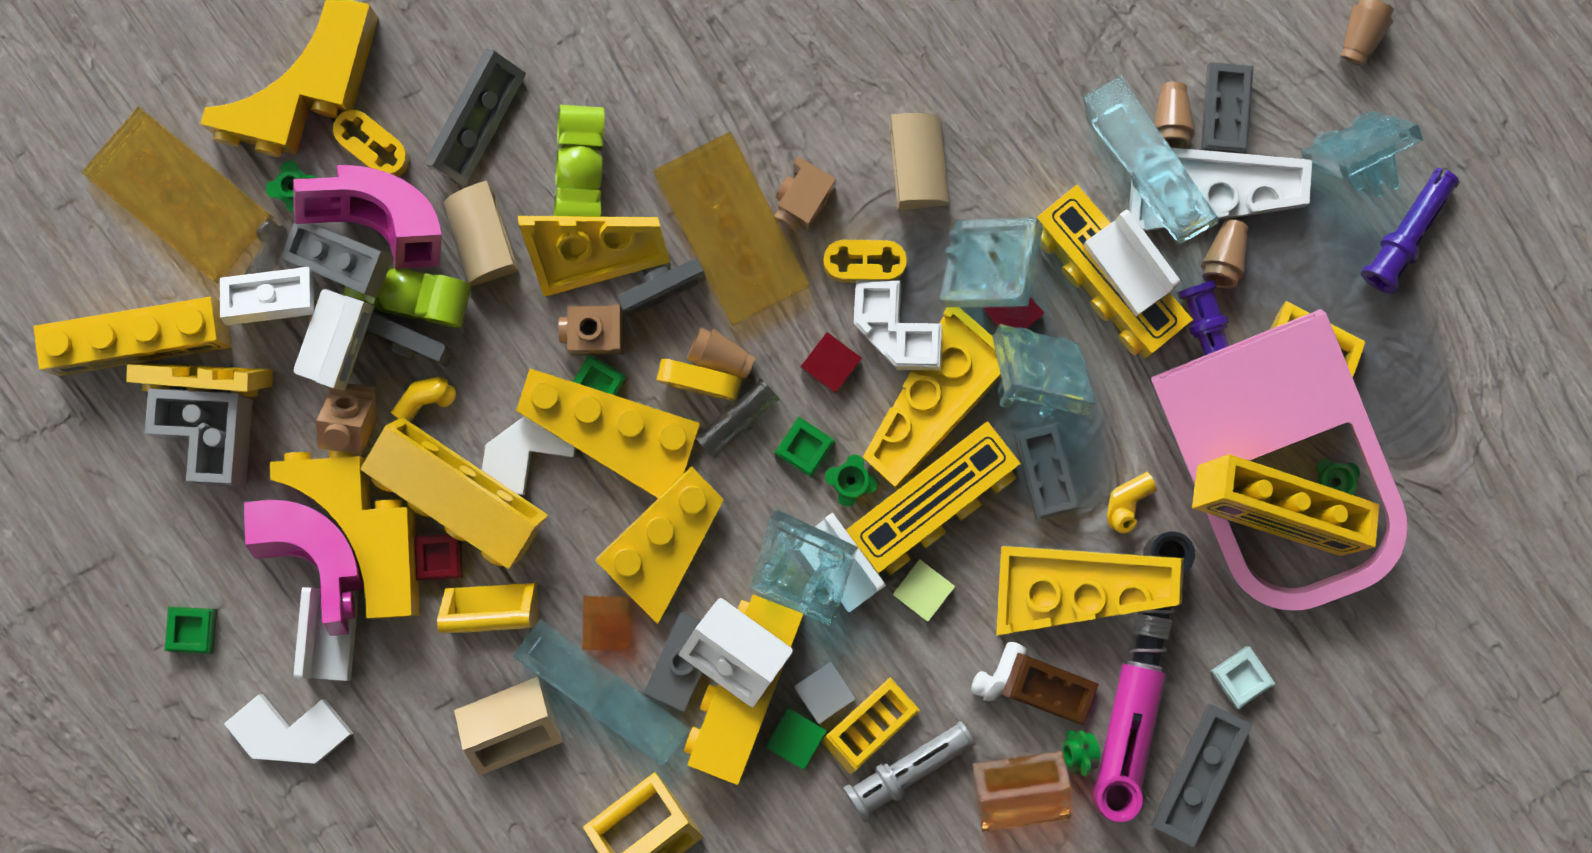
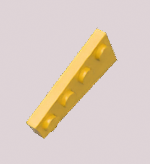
M952 300L945 309L944 316L939 323L943 326L941 371L913 370L909 373L893 407H890L863 455L864 461L896 490L1017 361L1014 354Z
M531 368L529 369L516 412L656 498H659L684 474L700 424L699 422Z
M1001 546L996 636L1182 604L1184 558Z

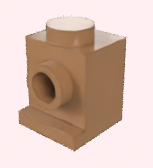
M798 156L793 163L796 177L792 178L788 175L776 194L775 198L780 203L778 204V211L774 219L793 231L801 227L809 232L833 193L836 178Z
M613 304L611 306H567V317H559V342L567 343V351L571 355H624V311L620 304ZM594 321L597 323V331L593 335L587 336L582 333V326L585 322Z
M347 383L345 391L329 387V395L316 419L318 448L362 455L376 424L375 387Z

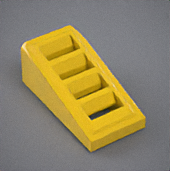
M890 677L829 732L821 742L844 769L852 774L908 723L920 709ZM883 695L902 714L898 719L879 701ZM870 707L888 726L884 732L866 713ZM856 720L875 739L871 744L852 725ZM843 732L861 752L858 756L840 739L839 736Z

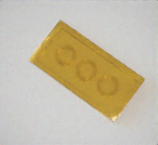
M139 106L81 172L217 284L220 282V278L226 275L274 218Z
M731 131L653 170L732 327L810 288V284L777 220L774 219V214Z

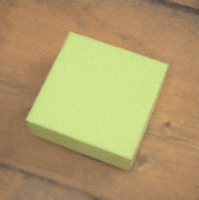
M919 559L892 595L928 622L955 586Z

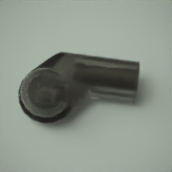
M266 220L259 226L257 238L264 243L244 275L272 272L275 269L289 237L284 225L278 226L274 220Z

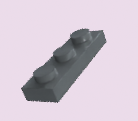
M485 49L424 164L455 184L466 187L526 72L496 51Z
M294 222L280 258L303 268L309 267L312 272L377 298L394 256L316 224H295Z
M1207 704L1150 826L1194 848L1252 724L1212 704Z

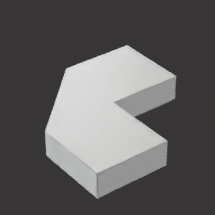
M856 280L855 327L897 370L941 371L942 324L900 323V281Z
M522 417L486 444L482 471L518 495H525L532 452L575 458L576 448L527 418Z
M259 694L224 723L253 759L316 764L353 734L326 699L319 701L289 727L263 694Z

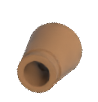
M1359 0L1358 5H1353L1340 57L1352 64L1365 66L1367 59L1370 58L1394 21L1391 16L1394 9L1379 0Z
M1167 82L1161 85V93L1151 131V136L1155 138L1156 146L1185 149L1191 145V138L1195 136L1187 85L1182 82Z
M1232 219L1223 221L1222 227L1201 264V268L1204 270L1202 278L1206 282L1215 280L1217 287L1234 288L1237 286L1238 280L1244 278L1247 234L1249 230L1245 223Z
M700 327L686 360L695 363V366L731 374L745 381L752 368L755 356L748 354L747 351L714 328L708 331Z

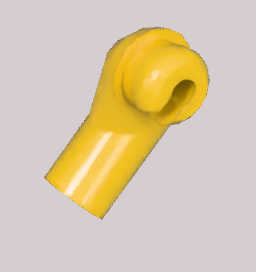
M438 376L415 381L408 387L390 413L398 419L403 417L411 423L425 404L435 402L443 408L448 407L456 397V390L452 385H448L447 379Z
M1148 472L1124 483L1111 492L1106 514L1107 522L1111 529L1121 534L1130 533L1135 529L1137 520L1134 517L1137 501L1157 491V486Z

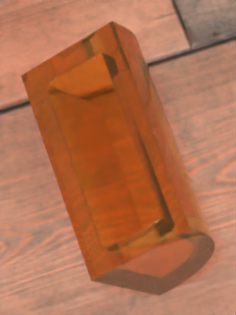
M1062 751L973 764L975 793L982 832L1071 819V786Z

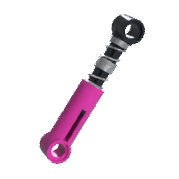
M1173 531L1153 536L1146 543L1143 555L1159 557V549L1165 542L1173 544L1179 552V558H1184V581L1185 573L1192 567L1195 560V548L1192 541L1186 535ZM1171 606L1138 612L1137 624L1135 625L1136 631H1134V635L1137 637L1135 649L1130 650L1133 659L1128 661V664L1122 663L1098 778L1091 790V800L1094 808L1101 815L1114 822H1126L1133 819L1143 805L1141 790L1166 673H1162V667L1159 665L1161 653L1167 651L1163 644L1164 639L1168 640L1170 635V626H1172V620H1169L1170 613L1175 612ZM1130 731H1132V732H1131L1130 741H1129L1128 751H1127V755H1126L1125 765H1124V769H1123V774L1121 775V770H1122V766H1123V761H1124V756H1125V752H1126V747H1127V742H1128V738H1129V733H1130ZM1122 785L1127 792V800L1121 808L1110 809L1106 803V794L1111 787Z

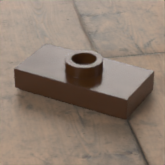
M1017 653L1002 695L1084 726L1099 684L1030 656Z

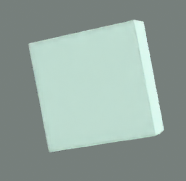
M1250 646L1244 647L1210 671L1236 709H1240L1275 685V682Z

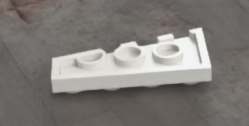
M1136 145L1133 153L1129 212L1145 232L1305 207L1310 202L1312 160Z

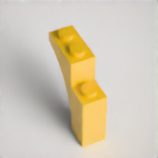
M325 0L319 23L310 42L301 56L279 79L265 89L237 102L205 107L200 124L213 134L212 139L227 146L239 147L241 141L256 145L255 150L268 156L281 157L282 152L297 155L310 106L312 112L330 118H336L338 112L342 113L354 109L379 17L370 4L353 0Z
M330 450L328 451V458L311 459L310 452H291L284 454V461L270 462V480L291 486L314 499L328 511L346 534L355 551L363 577L366 618L420 616L419 581H416L414 536H417L416 512L411 508L402 507V500L375 501V509H371L370 476L360 470L366 458L352 453Z

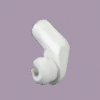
M1008 642L993 676L983 671L976 674L971 685L972 693L982 696L983 701H995L1004 691L1017 653L1027 655L1028 650L1018 643Z

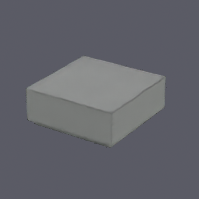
M831 661L794 686L818 724L855 700V697Z

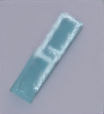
M1121 76L1083 96L1087 120L1131 174L1134 188L1179 245L1218 224V216Z
M539 620L512 656L662 766L667 764L691 731L690 728L624 678L616 675L548 622Z

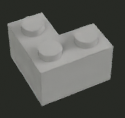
M148 389L144 434L161 439L189 440L186 481L200 485L246 487L253 399L239 393Z

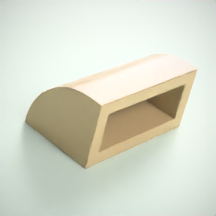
M926 113L891 114L889 129L897 209L907 210L950 206L940 117Z
M483 181L471 185L449 196L443 205L467 282L475 286L519 272L497 198L489 182Z
M538 676L454 710L463 752L479 776L563 742L554 711Z

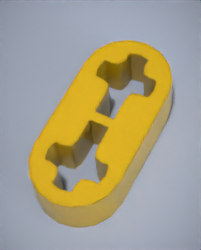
M347 110L337 116L333 125V133L335 139L344 149L368 168L384 171L396 177H400L406 172L409 167L410 157L408 151L398 139L359 110ZM350 123L354 126L361 124V130L369 137L365 144L354 136L347 140L350 134L346 128ZM378 145L388 153L396 149L394 156L398 161L394 166L386 163L380 167L383 161L374 152Z
M888 240L835 241L828 246L823 258L824 270L827 275L834 281L842 283H856V280L896 281L904 273L907 263L906 252L902 246ZM844 250L847 251L848 258L862 259V264H849L847 272H839L838 265L831 263L830 259L837 258L839 251ZM883 251L891 252L892 259L899 260V264L893 265L891 272L885 273L883 272L882 265L867 264V259H881Z
M661 359L656 377L657 382L671 387L729 401H737L742 384V379L737 376L670 359Z

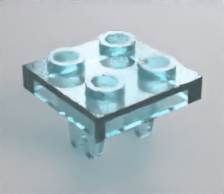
M1371 111L1352 120L1353 125L1340 132L1333 130L1317 136L1313 140V145L1301 150L1303 159L1312 160V169L1343 180L1347 179L1351 187L1358 191L1363 189V180L1372 196L1380 198L1383 195L1381 185L1384 181L1389 189L1396 190L1399 187L1395 154L1424 139L1417 123L1380 114L1377 111Z
M1038 218L956 221L954 231L949 233L952 241L951 247L946 248L948 262L940 296L941 302L946 307L1028 306L1043 231V225Z
M1000 324L993 335L1002 377L997 389V393L1003 395L1000 400V406L1010 408L1015 400H1021L1042 405L1040 415L1050 417L1056 409L1088 416L1096 403L1080 344L1066 338H1055L1034 333L1026 328H1014Z
M776 510L769 519L749 588L822 623L830 625L836 617L858 547Z

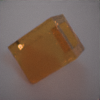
M583 596L582 650L628 651L631 649L633 600L631 597Z

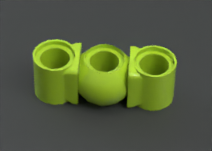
M559 104L557 122L558 150L555 183L558 188L555 191L554 216L601 217V191L599 189L602 181L603 159L600 151L603 148L604 107Z
M389 267L377 298L347 286L344 288L343 295L375 306L373 311L391 313L410 319L421 318L431 323L462 328L472 284L453 277L432 275L430 273L424 274L406 268L392 269Z

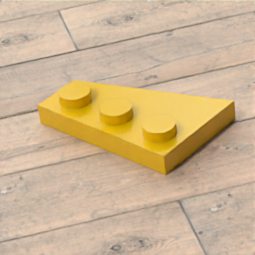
M518 216L519 227L543 297L671 262L658 217Z
M141 362L127 364L126 382L142 383V391H148V389L170 390V386L186 387V391L214 392V389L230 390V393H239L246 397L258 396V389L272 387L273 369Z
M691 466L618 536L595 561L658 624L724 499Z

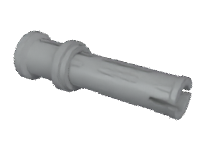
M959 721L957 725L928 743L923 744L891 766H888L887 763L884 765L880 764L875 767L876 772L855 786L848 784L843 789L865 823L870 819V813L892 799L896 802L903 799L902 796L905 795L904 789L937 770L970 747L976 746L965 725ZM945 746L947 747V748L943 749L942 751H940L939 753H937L936 755H934V756H932L931 758H929L928 760L924 761V762L921 763L920 765L915 766V765H917L918 763H920L921 761H923L924 759L928 758V757L931 756L932 754H934V753H936L937 751H939L940 749L944 748ZM907 771V773H905V774L902 775L901 777L896 778L897 776H899V775H901L902 773H904V772Z

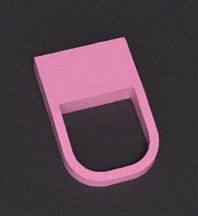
M1322 309L1151 377L1194 485L1197 465L1231 454L1246 460H1252L1347 422L1351 428L1384 509L1385 530L1379 547L1368 560L1355 568L1307 586L1297 588L1280 587L1264 581L1250 569L1241 553L1229 521L1206 513L1234 579L1252 598L1267 606L1282 610L1311 609L1372 586L1386 576L1395 566L1402 554L1407 538L1406 511L1326 312Z

